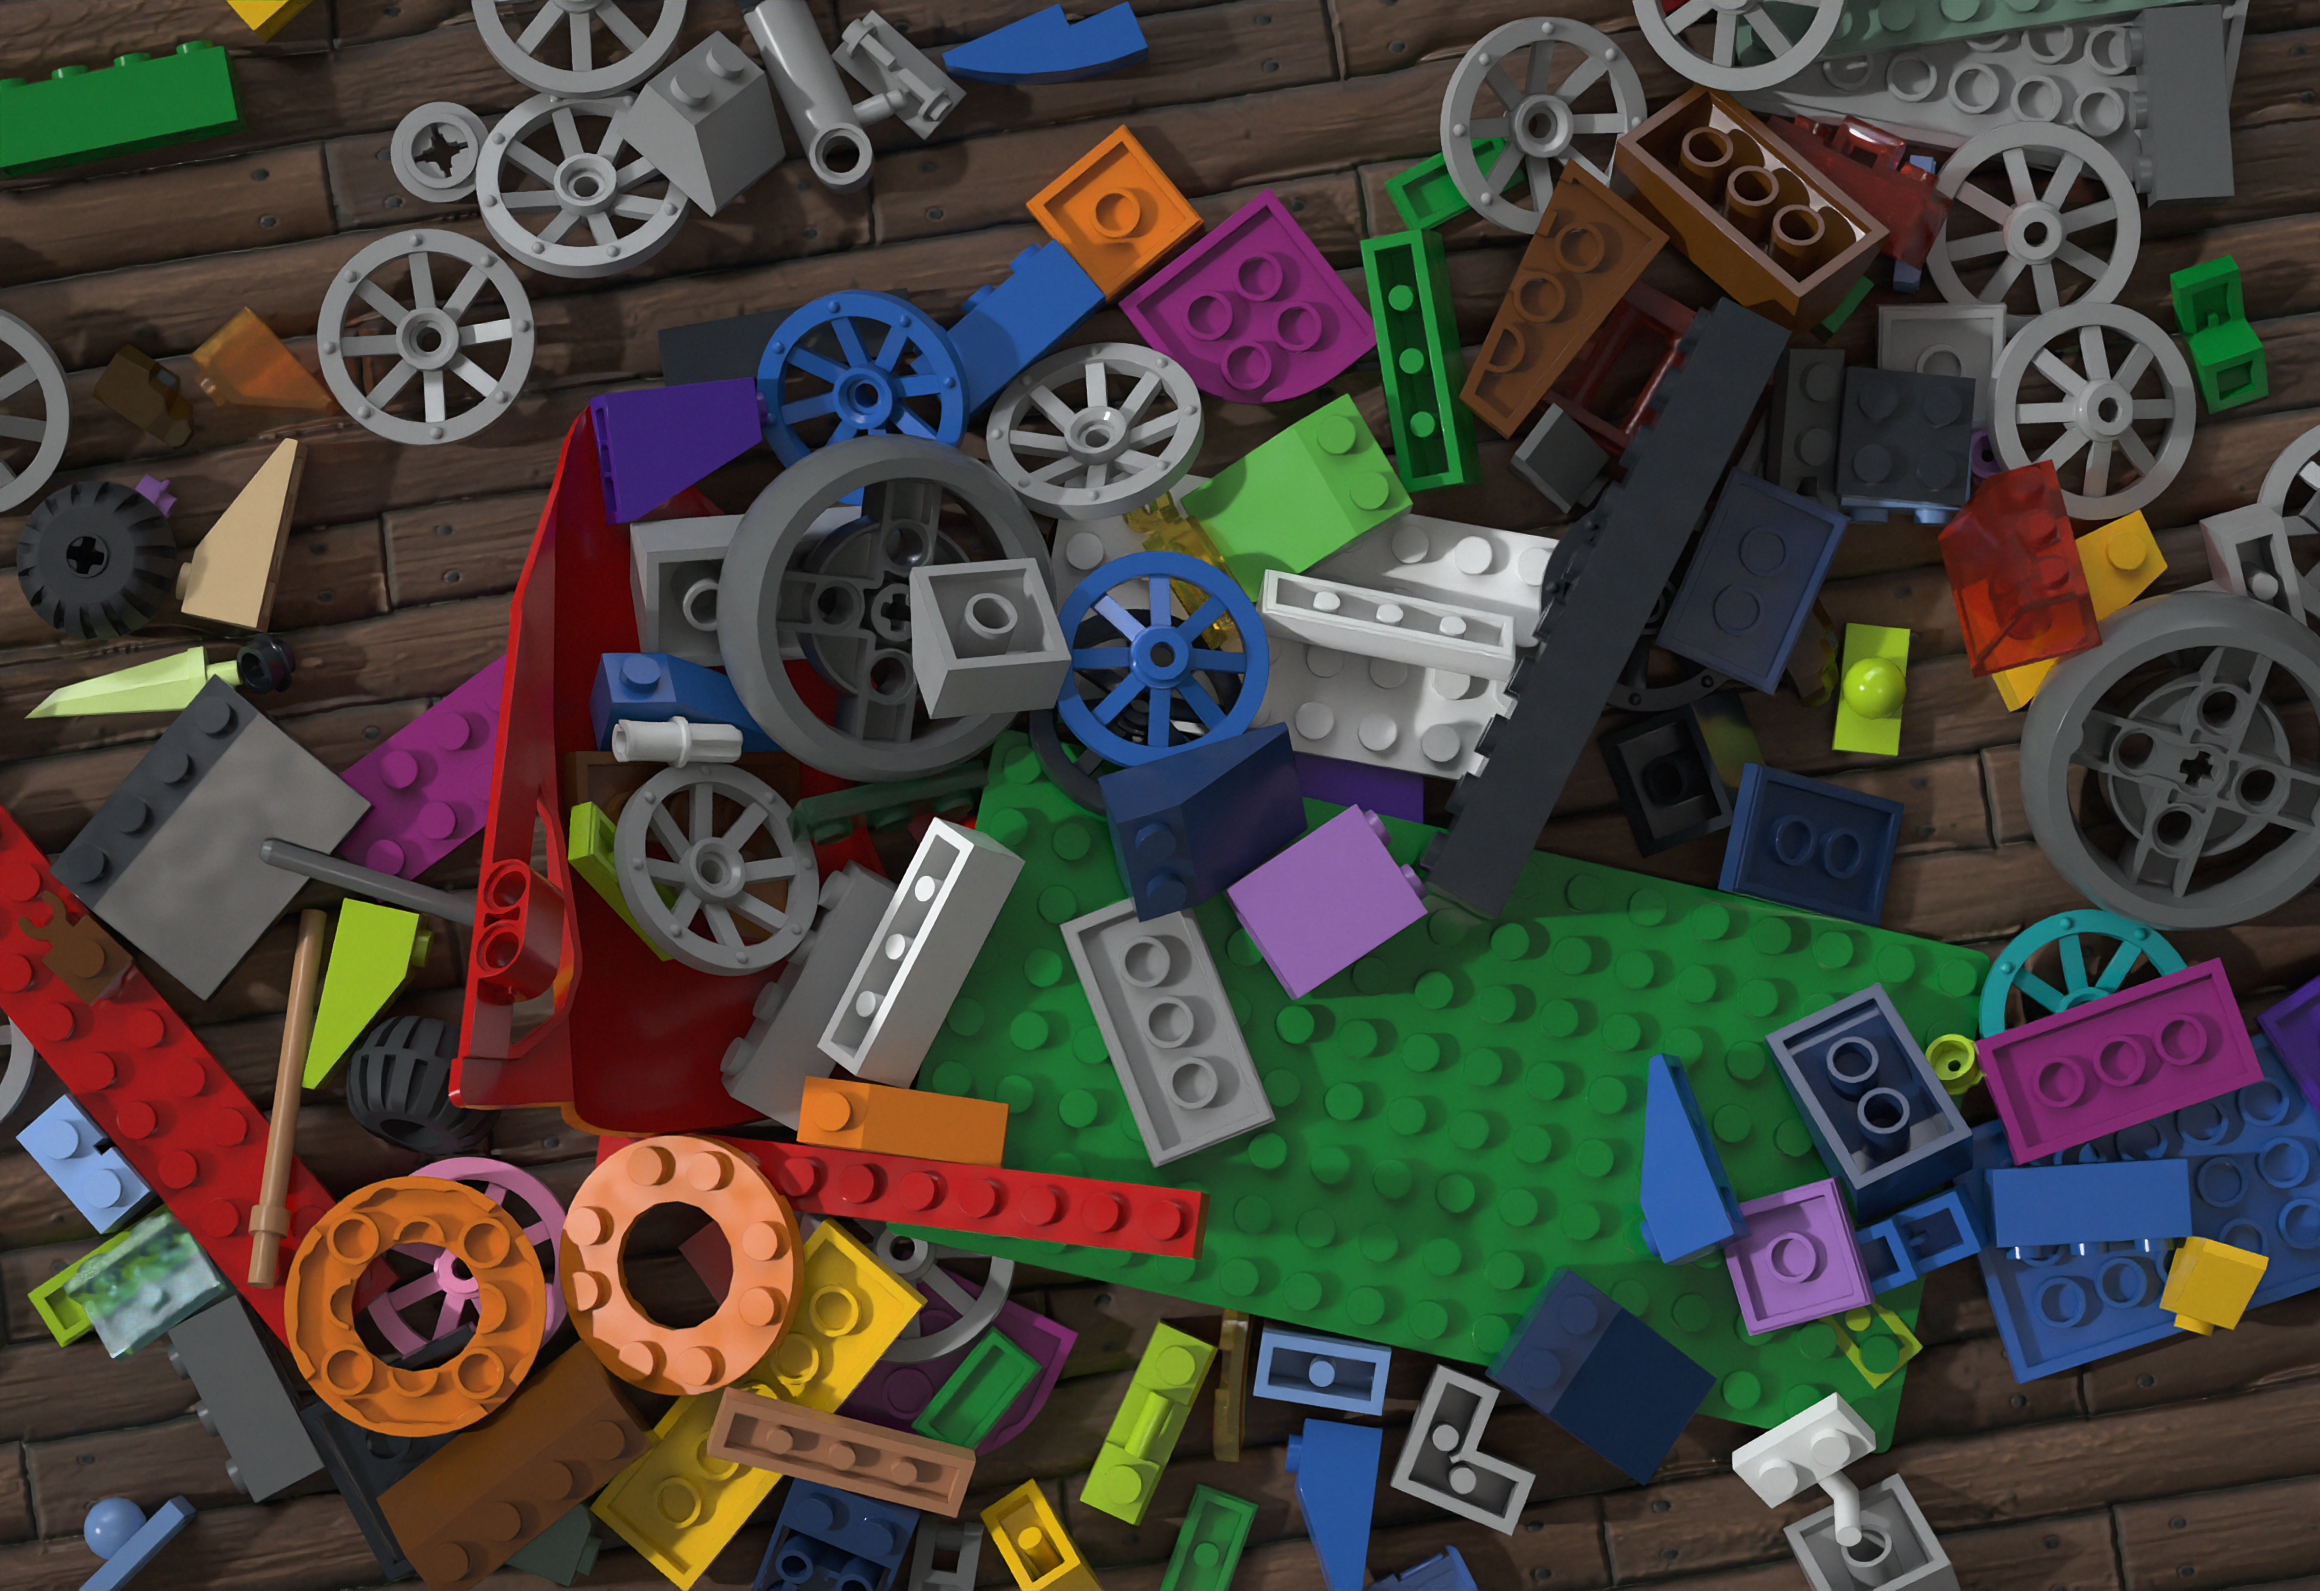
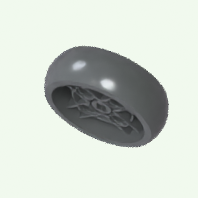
M878 434L844 440L818 449L780 473L760 493L742 518L729 544L721 569L716 608L718 639L728 677L738 698L762 730L787 753L821 772L843 779L871 783H897L935 776L977 756L994 743L1023 712L1016 711L938 719L929 718L912 727L915 700L923 698L913 669L909 576L912 567L971 563L958 544L944 530L938 527L942 492L953 499L970 517L981 535L990 561L1022 558L1036 559L1057 617V594L1052 562L1045 540L1032 514L1012 487L998 474L973 456L952 445L915 435ZM864 487L860 518L845 523L824 537L809 554L802 568L786 567L793 550L811 524L839 499ZM901 529L905 536V547L900 556L891 561L887 554V542L894 531ZM833 587L837 601L835 608L830 615L821 619L817 612L819 596L827 588ZM896 602L897 610L895 616L886 615V618L882 617L881 608L883 603ZM777 630L795 632L803 654L815 672L824 682L838 692L834 727L823 722L810 711L794 690L780 656ZM886 658L889 664L887 680L880 687L874 689L870 681L872 667L877 661Z
M2207 590L2180 591L2137 601L2116 610L2080 634L2061 653L2038 686L2027 712L2019 749V780L2027 821L2036 842L2059 875L2085 898L2118 918L2145 927L2177 932L2212 931L2249 923L2273 913L2307 891L2320 878V637L2297 619L2271 605L2241 595ZM2198 647L2190 667L2173 669L2153 676L2136 686L2120 702L2101 697L2116 681L2146 661L2176 650ZM2273 661L2294 676L2312 703L2319 734L2316 762L2291 754L2290 740L2284 721L2270 699L2261 692ZM2219 691L2231 693L2230 702L2222 711L2214 714L2202 712L2204 702L2213 693ZM2145 733L2148 735L2147 743L2138 753L2132 755L2118 753L2121 742L2130 734ZM2199 751H2201L2206 758L2204 763H2192L2189 770L2186 771L2181 764L2183 759L2194 760L2198 756ZM2069 762L2097 770L2099 786L2105 804L2119 825L2128 832L2117 861L2097 848L2085 835L2076 820L2070 804L2068 791ZM2258 769L2269 771L2268 779L2259 789L2253 791L2241 790L2242 781L2250 772ZM2168 812H2186L2184 822L2176 830L2169 832L2157 830L2159 821ZM2269 822L2284 826L2267 843L2244 858L2220 868L2192 873L2198 857L2216 855L2236 848L2258 834Z

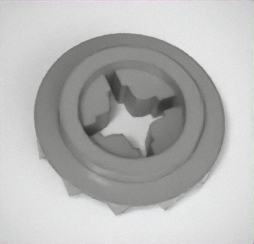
M433 102L422 105L410 112L400 122L394 133L391 143V162L394 172L402 185L410 193L431 204L436 202L458 203L462 198L476 191L475 179L478 157L489 133L483 122L472 111L461 105L450 102ZM434 129H438L441 137H444L449 146H468V148L461 149L460 153L451 157L452 168H450L452 176L448 178L444 170L442 171L436 162L426 163L425 160L416 162L426 158L427 154L435 151L433 141L436 140Z

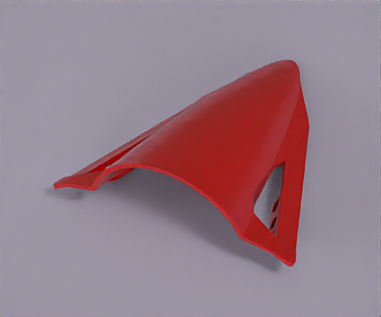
M589 405L573 421L563 443L555 478L509 610L510 630L458 1058L452 1059L448 1087L449 1098L456 1107L479 1110L560 1106L561 1116L565 1123L574 1129L585 1133L611 1137H656L697 1133L772 1119L729 1095L720 1080L724 1074L720 1071V1066L730 1044L737 1037L744 1039L756 1019L753 1016L755 1002L769 982H778L789 963L785 960V956L768 968L742 976L708 974L693 969L676 959L662 961L568 862L570 820L565 819L563 753L598 751L588 703L602 653H641L630 585V522L619 525H606L591 407ZM691 485L632 522L726 516V514L695 486ZM807 659L783 660L786 674L802 702L823 722L834 727L838 692L821 679ZM725 665L705 667L728 676ZM870 676V681L873 688H878V686ZM799 760L802 825L809 837L817 862L819 894L828 877L835 870L842 872L849 859L888 879L859 810L853 788V780L821 772ZM939 774L914 781L874 783L918 847L934 817L975 829L977 818L972 814H966ZM536 808L546 827L548 879L530 867ZM645 841V855L647 858L674 863L664 846ZM819 904L817 905L815 917L821 908ZM697 909L688 929L708 941L717 943L714 935L704 934L706 918L702 909ZM742 940L744 946L759 944ZM553 983L555 1013L517 1043L511 1044L510 1032L514 1003L541 996ZM838 1062L828 1079L887 1086L884 1083L857 1077Z

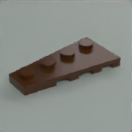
M1570 157L1458 398L1459 402L1507 440L1670 239L1666 233Z

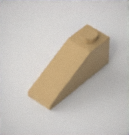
M289 438L283 440L196 547L192 563H183L176 586V599L183 600L181 612L199 619L267 633L308 452V447L300 441Z

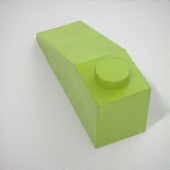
M344 898L301 1087L324 1089L351 1057L363 1037L377 1025L412 982L417 966L426 968L434 942V930L425 929L428 916Z

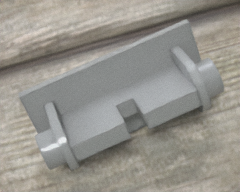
M873 10L863 21L857 18L847 27L841 36L845 41L831 55V58L873 96L882 92L888 93L897 88L902 89L908 104L906 107L895 111L894 114L924 141L967 95L961 87Z

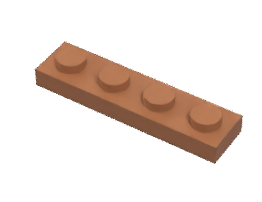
M730 1387L725 1388L707 1441V1455L955 1518H957L976 1464L975 1450Z

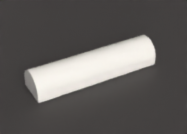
M1265 569L1256 611L1262 621L1266 636L1505 683L1511 675L1515 663L1516 618Z

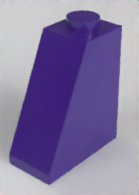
M754 377L606 393L590 398L606 525H619L637 520L761 442V429H765L767 426V406L763 393L755 390Z

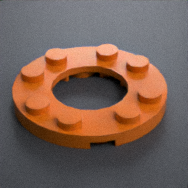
M693 1134L660 1136L635 1142L620 1149L603 1161L585 1180L569 1208L560 1240L559 1275L561 1290L570 1319L580 1338L585 1340L600 1362L612 1373L638 1388L653 1393L686 1396L730 1386L749 1376L750 1372L772 1350L778 1349L793 1324L799 1307L804 1280V1254L798 1224L785 1195L779 1196L769 1180L758 1169L760 1164L738 1148L717 1139ZM680 1201L700 1207L719 1223L731 1246L734 1272L729 1294L716 1314L697 1327L675 1329L656 1323L647 1315L644 1307L633 1299L626 1286L627 1277L624 1274L623 1255L627 1239H629V1233L639 1218L645 1216L660 1203Z
M404 1176L386 1179L363 1187L343 1198L341 1202L329 1210L311 1228L304 1238L290 1268L284 1299V1319L291 1352L299 1370L315 1392L333 1410L359 1426L375 1432L402 1437H429L450 1433L478 1422L501 1406L517 1390L535 1362L542 1344L547 1318V1292L541 1264L533 1245L514 1218L498 1203L472 1187L456 1181L429 1176ZM422 1242L444 1247L466 1263L478 1283L482 1309L476 1333L460 1355L439 1368L412 1372L390 1367L367 1350L355 1330L352 1302L357 1281L373 1259L394 1246Z

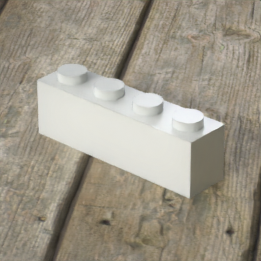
M934 817L817 1047L857 1077L909 1089L1026 861L986 833Z

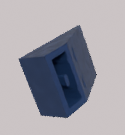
M794 1477L751 1591H890L923 1509Z

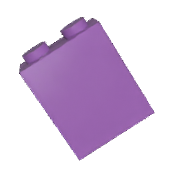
M1354 804L1221 892L1291 1000L1300 998L1428 913L1421 902L1422 899L1428 896L1424 885L1407 863L1400 868L1397 866L1385 848L1386 845L1392 842V839L1379 817L1371 809L1363 814L1357 804Z

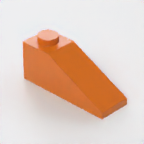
M805 1076L796 1141L811 1146L1002 1168L1011 1105L868 1083Z

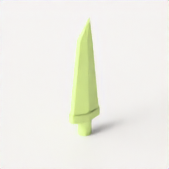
M206 647L188 648V651L58 688L24 719L180 711L189 705L214 674H217L234 686L242 685L243 680L239 673L237 660L209 664Z

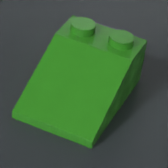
M1348 393L1294 423L1180 499L1183 508L1219 569L1238 584L1253 605L1258 601L1265 569L1304 576L1408 516L1413 506L1412 500Z

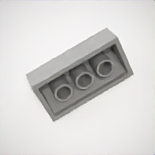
M862 506L827 508L803 534L793 550L786 567L802 568L809 554L824 537L845 523L860 518ZM745 514L630 522V585L641 653H667L702 667L724 665L717 632V591L722 565L729 544ZM898 530L892 533L887 542V554L891 561L900 556V533ZM833 587L827 588L819 596L817 612L821 619L830 615L835 608L837 601ZM893 601L892 603L884 602L881 608V616L885 618L886 615L894 617L897 603ZM777 630V641L782 661L807 659L803 654L794 631Z

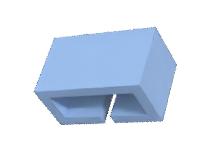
M64 1094L16 1136L19 1142L100 1234L116 1232L158 1195L119 1147H111L104 1154L98 1150L96 1146L109 1145L113 1140L74 1094Z

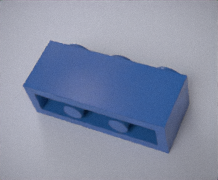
M1055 238L1044 248L1038 242H1035L1021 252L1009 265L1014 274L996 290L988 283L974 293L961 307L966 316L948 332L942 325L939 326L955 347L966 373L970 397L968 425L993 404L1009 384L1017 379L1021 373L1043 360L1106 305L1103 292ZM916 345L913 351L918 358L910 364L913 373L934 372L928 359ZM934 393L933 396L941 404V394Z
M2169 1157L1982 1168L1986 1230L1991 1241L1988 1246L1996 1248L2005 1247L2006 1259L2045 1257V1245L2070 1244L2071 1255L2110 1253L2109 1241L2134 1240L2135 1251L2174 1250L2175 1237H2192L2187 1158Z

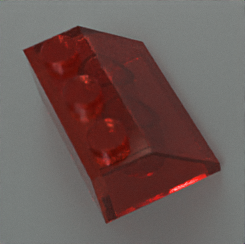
M2050 459L1988 476L1965 506L1938 536L1974 679L2101 646L2102 641L2089 588L2053 460Z

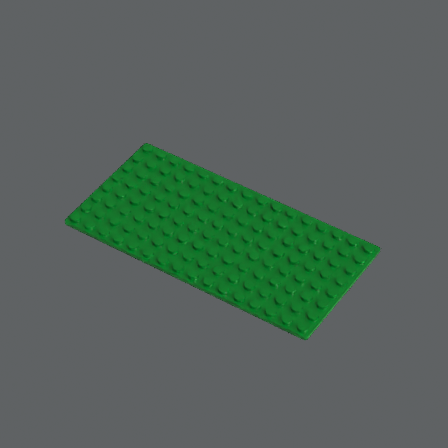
M1007 729L994 742L974 830L986 833L1026 862L921 1063L916 1090L1010 1104L1002 1169L1200 1191L1210 1194L1201 1260L886 1222V1226L891 1233L1487 1367L1491 1365L1556 1268H1565L1571 1270L1621 1305L1717 1378L1695 1413L1771 1430L1837 1392L1875 1432L1876 1449L1871 1452L1884 1453L1890 1448L1908 1361L1874 1389L1837 1344V1337L1833 1328L1827 1323L1818 1321L1817 1318L1801 1325L1797 1323L1749 1336L1723 1248L1684 1265L1664 1264L1661 1256L1656 1258L1650 1252L1641 1231V1222L1646 1220V1217L1640 1205L1649 1062L1651 1057L1660 1053L1680 1058L1738 1203L1830 1178L1765 1043V1036L1879 982L1924 1056L1927 1048L1934 1040L1947 1034H1958L1975 1042L1979 1023L1981 994L1990 969V960L1985 953L1533 849L1499 917L1487 920L1426 889L1428 896L1422 899L1421 902L1428 913L1300 998L1291 1000L1221 892L1350 808L1302 796L1308 829L1203 904L1192 907L1276 1120L1153 1168L1059 928L1061 924L1129 898L1120 877L1107 818L1083 809L1060 792L1040 766L1032 748L1029 734ZM1059 741L1065 754L1073 764L1088 748ZM1105 760L1089 778L1099 784L1098 777L1127 768ZM1375 813L1392 839V842L1386 845L1385 848L1397 866L1400 868L1407 863L1422 881L1426 872L1416 867L1419 857L1433 832L1436 833L1437 830L1446 833L1447 829ZM1958 1063L1951 1066L1950 1071L1959 1070L1961 1064ZM1964 1094L1950 1096L1959 1113ZM1945 1183L1940 1184L1920 1195H1917L1859 1224L1857 1223L1851 1211L1849 1210L1854 1228H1856L1860 1225H1863L1888 1213H1891L1912 1203L1920 1201L1924 1198L1944 1191ZM1926 1273L1916 1280L1875 1295V1303L1882 1309L1894 1311L1913 1335ZM1871 1304L1863 1306L1869 1311L1871 1316L1869 1326L1863 1331H1853L1847 1326L1845 1315L1848 1310L1831 1314L1838 1325L1858 1347L1860 1362L1866 1370L1875 1374H1884L1896 1366L1899 1359V1351L1905 1345Z

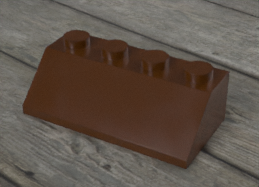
M1699 83L1617 140L1609 189L1670 237L1668 241L1746 309L1792 331L1786 343L1787 345L1793 343L1834 313L1889 240L1891 231L1725 90L1715 89Z
M581 1339L520 1386L496 1410L470 1425L376 1498L405 1557L431 1591H470L654 1448L661 1440L585 1340Z

